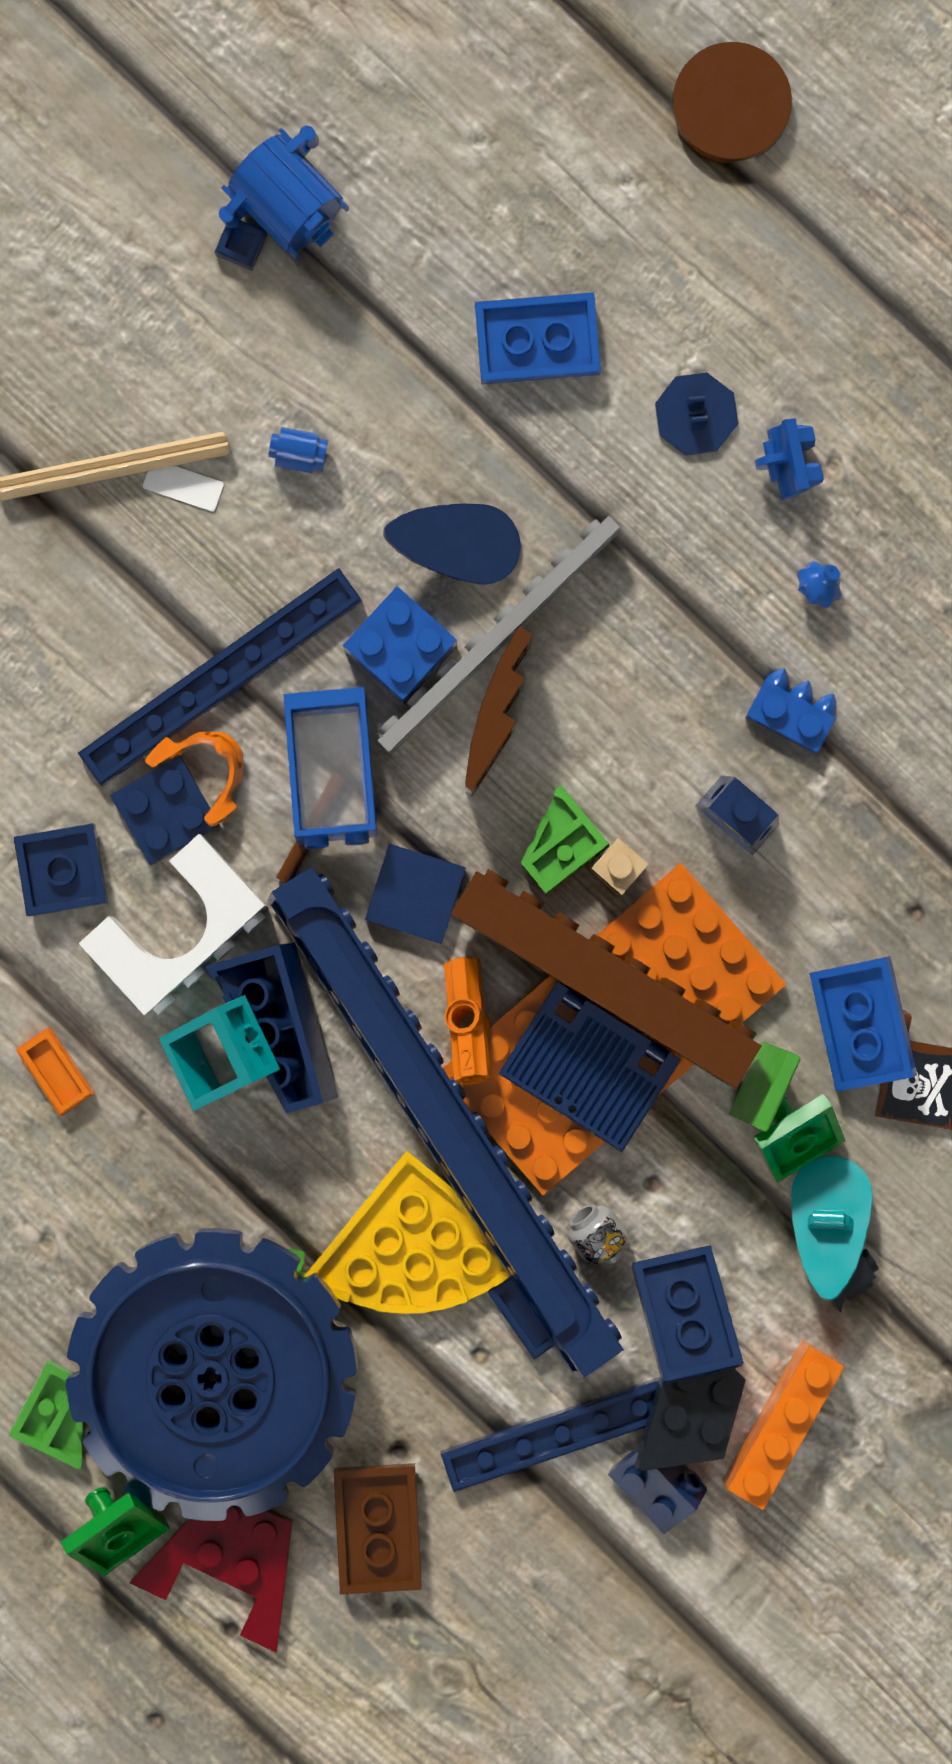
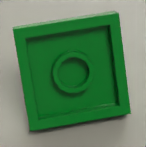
M824 1094L796 1111L789 1103L787 1096L784 1095L773 1119L775 1124L770 1126L767 1132L762 1131L754 1136L768 1170L777 1183L846 1141L833 1107Z
M106 1487L93 1490L85 1498V1503L94 1518L61 1541L69 1557L102 1576L109 1574L171 1529L164 1515L143 1504L130 1493H127L114 1503L110 1495L111 1493Z

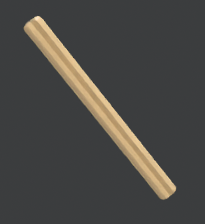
M218 432L0 477V500L3 501L228 455L230 453L228 437L224 432Z

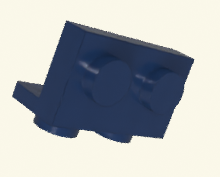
M639 1446L611 1468L608 1476L655 1526L665 1534L697 1510L707 1492V1487L702 1483L698 1474L690 1470L686 1465L646 1471L634 1470Z

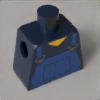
M722 775L695 805L752 856L779 826V815L736 777Z

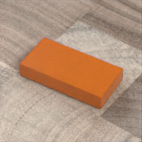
M52 1027L46 1028L15 1049L59 1116H63L95 1094Z

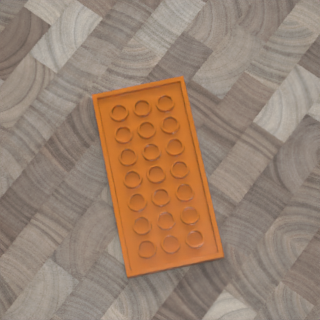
M682 863L673 868L597 934V936L615 946L612 951L613 955L623 961L629 955L651 968L647 974L649 977L658 982L662 977L675 982L686 990L682 997L693 1004L696 999H702L721 1011L718 1019L728 1025L731 1020L743 1023L786 985L784 980ZM551 976L547 977L490 1027L487 1037L491 1079L483 1083L460 1084L466 1095L463 1101L470 1112L476 1111L481 1116L487 1126L488 1133L542 1195H545L605 1142L498 1074L557 980ZM560 1002L554 1013L571 1023L578 1012ZM606 1011L610 1015L614 1016L615 1018L625 1023L629 1027L633 1028L645 1037L656 1042L657 1044H659L660 1046L667 1049L672 1054L681 1059L680 1063L676 1067L675 1071L669 1078L668 1082L666 1083L660 1094L694 1065L682 1056L678 1055L677 1053L668 1049L667 1047L655 1041L651 1037L647 1036L646 1034L637 1030L633 1026L624 1022L620 1018ZM643 1055L637 1064L653 1076L660 1064L646 1055ZM452 1060L443 1067L449 1079L454 1077Z

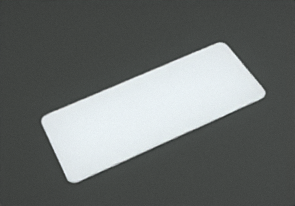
M177 466L150 470L147 472L143 483L144 489L211 512L215 511L224 483Z

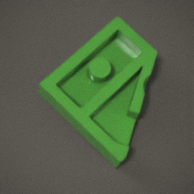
M562 785L556 788L553 794L554 798L545 817H542L537 827L535 838L532 844L528 846L521 861L524 869L546 896L610 847L607 840Z
M47 1359L9 1431V1436L74 1468L80 1469L82 1465L83 1422H74L72 1419L66 1390V1379L73 1371Z

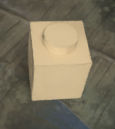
M617 838L589 871L620 897L649 864Z

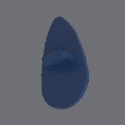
M461 503L420 508L398 516L387 523L383 529L385 540L398 553L411 562L447 577L478 585H489L506 578L515 568L520 556L521 543L515 524L502 510L486 504Z

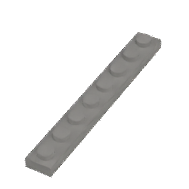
M610 516L602 523L597 519L591 522L579 535L583 541L573 551L566 547L551 562L554 569L544 579L537 575L523 589L522 592L526 597L515 607L511 603L507 604L494 617L493 620L497 625L487 634L481 630L466 644L465 648L469 652L458 663L453 658L448 661L436 674L440 680L429 691L422 687L407 702L411 708L401 718L395 714L378 730L382 734L377 740L378 744L389 755L394 753L513 637L519 626L523 627L618 535L620 526Z

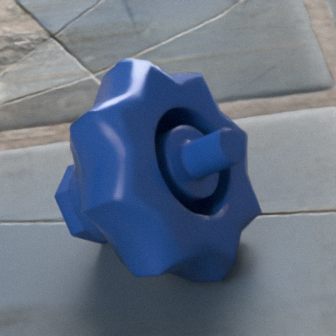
M815 561L809 562L806 568L797 572L799 580L798 591L806 597L809 604H817L823 608H829L831 603L839 600L842 595L840 590L841 579L839 578L841 573L836 566L822 565Z

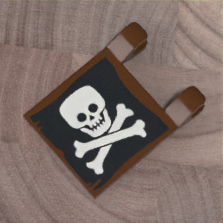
M903 1010L907 1031L909 1032L912 1016ZM910 1040L917 1076L880 1083L875 1116L952 1130V1048Z

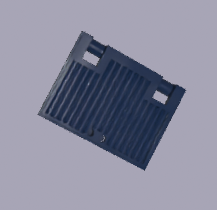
M556 981L498 1074L620 1152H623L681 1059L591 1003L574 990ZM560 1002L578 1012L571 1023L554 1013ZM643 1055L660 1064L654 1076L637 1065Z

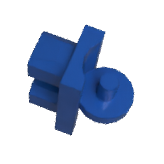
M796 418L785 419L781 425L767 430L769 441L763 442L765 456L756 459L755 466L757 470H768L770 481L778 482L781 500L792 499L823 482L821 466L818 462L805 464L802 452L808 451L815 446L816 439L812 426L797 425Z

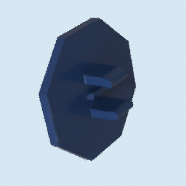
M707 372L676 376L655 402L659 436L685 456L717 452L738 425L734 392Z

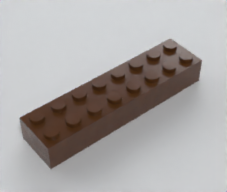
M489 869L485 875L478 871L475 872L450 913L451 916L717 1079L737 1088L762 1045L754 1041L757 1035L756 1032L738 1021L731 1020L729 1025L718 1019L721 1011L702 999H696L693 1004L682 997L686 991L683 987L666 977H662L659 982L649 977L647 974L651 969L650 967L630 955L624 961L613 955L612 951L615 946L596 934L587 939L576 931L580 925L560 912L557 913L555 918L541 910L544 903L531 894L523 891L519 897L506 889L509 881Z

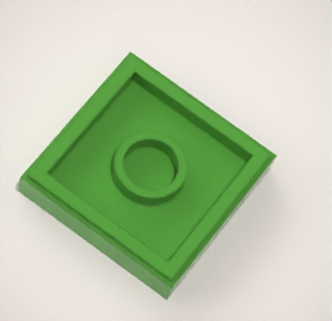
M761 1042L760 1045L762 1047L746 1074L729 1115L767 1132L801 1059L800 1056L790 1051Z

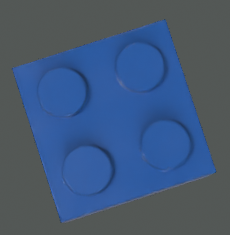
M398 586L394 588L343 644L345 653L403 705L409 701L458 647L457 639Z

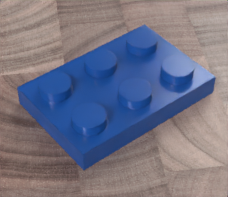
M594 292L475 302L481 385L600 375L601 368Z
M891 956L809 973L836 1092L917 1076Z

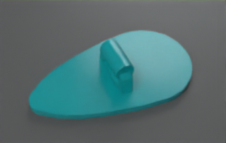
M837 1156L821 1157L803 1167L795 1177L791 1188L792 1221L802 1266L811 1285L819 1296L825 1300L836 1299L847 1287L857 1269L870 1224L873 1201L872 1187L866 1173L856 1163Z

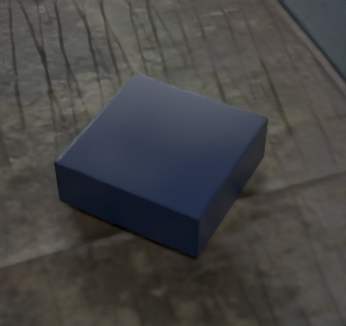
M239 220V224L235 228L225 226L215 249V255L253 271L267 238V232L242 220Z

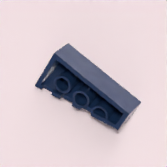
M295 942L276 945L205 966L211 978L216 979L224 994L222 998L225 1003L245 995L280 1070L267 1075L266 1078L286 1113L339 1098ZM245 1036L246 1041L250 1043L249 1038Z

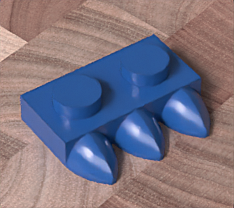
M782 668L774 671L762 683L745 718L817 754L836 719L837 704L835 695L833 693L825 695L812 705L810 681L802 682L796 685L790 692H787L788 675L786 669Z

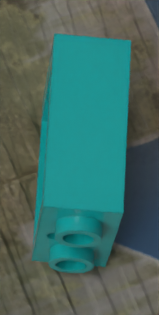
M245 995L218 1006L159 1038L193 1111L280 1070ZM211 1023L238 1077L221 1087L194 1033ZM245 1036L249 1038L250 1043L246 1041Z

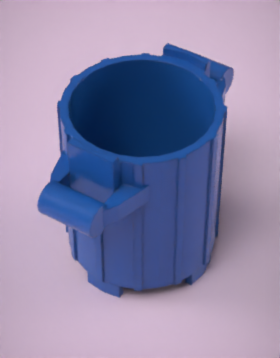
M308 125L302 127L299 134L293 139L283 128L279 129L278 131L281 134H276L263 141V143L250 152L236 168L228 182V187L225 185L221 187L231 199L227 206H223L219 210V218L228 228H235L239 224V220L249 213L287 254L290 253L296 260L300 259L297 252L307 247L310 243L315 242L319 247L324 245L333 236V232L329 227L341 207L346 212L349 210V206L343 201V197L305 158L310 150L316 148L319 144V137L314 128Z

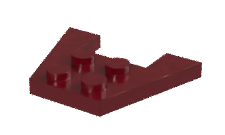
M234 1505L230 1506L227 1518L222 1521L188 1519L129 1583L166 1600L183 1563L256 1597V1601L240 1636L277 1653L293 1520L271 1509L252 1516H246L242 1508Z

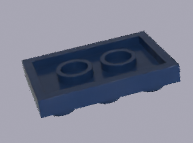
M711 1245L632 1263L631 1268L662 1385L742 1367L744 1362Z

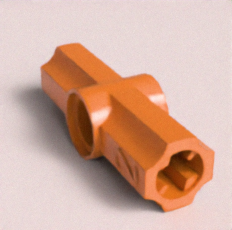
M454 958L444 963L448 1005L444 1019L447 1027L450 1029L454 1081L458 1084L483 1083L491 1079L487 1037L490 1030L489 1016L485 1013L481 962L478 958ZM474 1013L473 1023L469 1027L461 1028L462 1018L466 1014Z

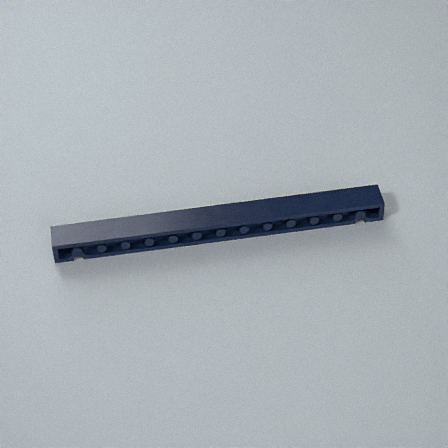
M311 867L273 890L267 899L568 1369L574 1378H585L624 1351L619 1343L622 1336L618 1328L609 1318L604 1320L596 1307L599 1304L596 1294L588 1284H581L574 1273L577 1270L574 1260L565 1249L560 1251L553 1241L552 1236L555 1233L551 1224L542 1214L537 1216L529 1203L532 1201L529 1190L522 1181L518 1180L515 1182L507 1169L510 1166L507 1156L499 1146H492L485 1135L488 1132L485 1122L476 1111L470 1112L463 1101L466 1098L463 1088L454 1081V1077L449 1079L441 1067L444 1061L440 1052L432 1043L426 1044L419 1033L422 1027L418 1018L410 1009L404 1010L397 999L400 993L396 984L390 976L386 975L383 977L375 965L378 962V958L368 942L364 941L361 943L353 931L356 928V924L351 914L344 907L339 909L333 900L334 890L329 880L322 873L317 875L314 868Z

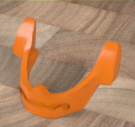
M221 731L197 732L179 743H174L167 737L164 738L145 759V762L151 767L157 766L169 757L171 759L176 758L188 746L201 743L213 745L216 752L227 759L230 768L227 784L224 791L219 793V797L215 800L216 803L204 817V820L211 827L224 821L237 808L232 800V794L244 777L241 747L235 739Z

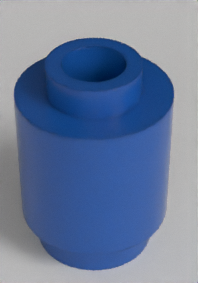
M281 427L280 435L272 433L268 457L275 458V467L311 474L313 470L323 472L328 440L319 438L317 433Z

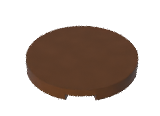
M741 42L714 44L695 54L681 70L676 80L672 98L675 122L683 140L701 156L720 163L743 161L756 156L758 158L769 151L781 138L787 126L792 108L790 84L779 63L762 49Z

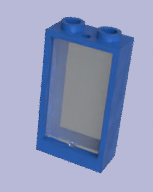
M364 687L283 694L294 837L297 844H305L306 849L326 848L329 846V841L345 840L346 845L368 844L369 838L378 837L367 700Z

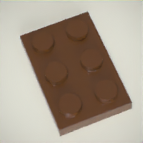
M415 1463L334 1468L340 1595L422 1590Z

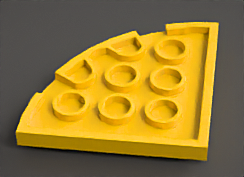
M408 1150L404 1152L304 1275V1277H309L313 1273H318L331 1288L336 1298L342 1301L375 1309L379 1312L398 1314L426 1313L457 1306L496 1287L509 1277L452 1186Z

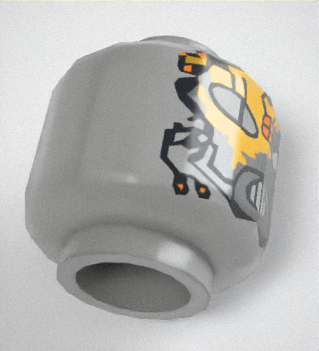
M589 1204L578 1210L571 1217L568 1239L586 1263L590 1265H600L602 1263L611 1265L623 1256L625 1252L623 1247L628 1240V1232L609 1207Z

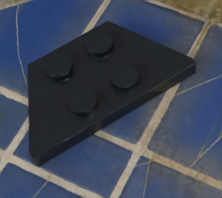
M735 1368L662 1385L660 1377L634 1470L646 1471L724 1459L746 1379Z

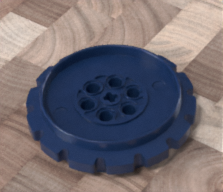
M202 1228L195 1234L194 1243L192 1244L185 1243L180 1234L173 1233L143 1245L135 1253L137 1267H129L124 1262H119L100 1281L89 1296L90 1301L96 1307V1312H82L77 1318L71 1334L67 1358L76 1362L80 1367V1371L72 1372L66 1379V1390L72 1419L74 1422H86L91 1428V1431L83 1439L85 1448L105 1475L111 1476L115 1472L125 1474L127 1483L124 1491L126 1493H130L143 1504L159 1511H163L169 1502H176L181 1506L182 1517L187 1519L222 1521L227 1518L230 1506L233 1505L242 1508L246 1516H252L282 1504L287 1500L289 1494L287 1483L294 1482L301 1487H306L330 1462L334 1448L329 1444L327 1438L332 1436L343 1437L352 1416L356 1390L348 1387L344 1383V1379L356 1375L358 1361L351 1328L348 1326L338 1327L333 1322V1318L340 1313V1302L318 1273H313L309 1277H302L298 1274L299 1256L266 1238H261L255 1247H247L243 1242V1233L239 1230ZM209 1325L218 1326L224 1333V1339L219 1342L209 1340L205 1335L204 1328ZM168 1345H182L187 1351V1358L184 1360L174 1359L168 1351ZM243 1348H251L258 1354L259 1361L254 1364H247L241 1360L238 1352ZM208 1367L215 1368V1374H220L217 1381L209 1380L210 1374H205ZM172 1384L180 1386L185 1392V1399L174 1400L170 1398L166 1387ZM240 1389L251 1390L256 1395L257 1402L253 1404L242 1403L237 1397V1391ZM205 1407L214 1408L218 1411L220 1420L213 1423L207 1422L203 1419L200 1410Z

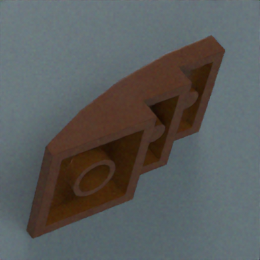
M520 626L497 664L480 707L470 744L465 780V793L473 797L515 731L516 721L506 714L523 689L525 678L515 671L530 649L533 634Z

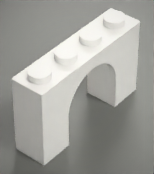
M198 834L169 861L198 892L205 904L207 913L206 929L203 937L194 949L177 958H158L147 952L122 924L112 916H108L79 943L143 1015H150L152 1012H155L158 1016L176 1001V998L172 995L183 984L190 988L205 975L206 971L202 967L210 959L215 957L218 961L221 960L236 946L232 941L233 938L243 929L249 934L266 919L262 912L268 906L201 834Z

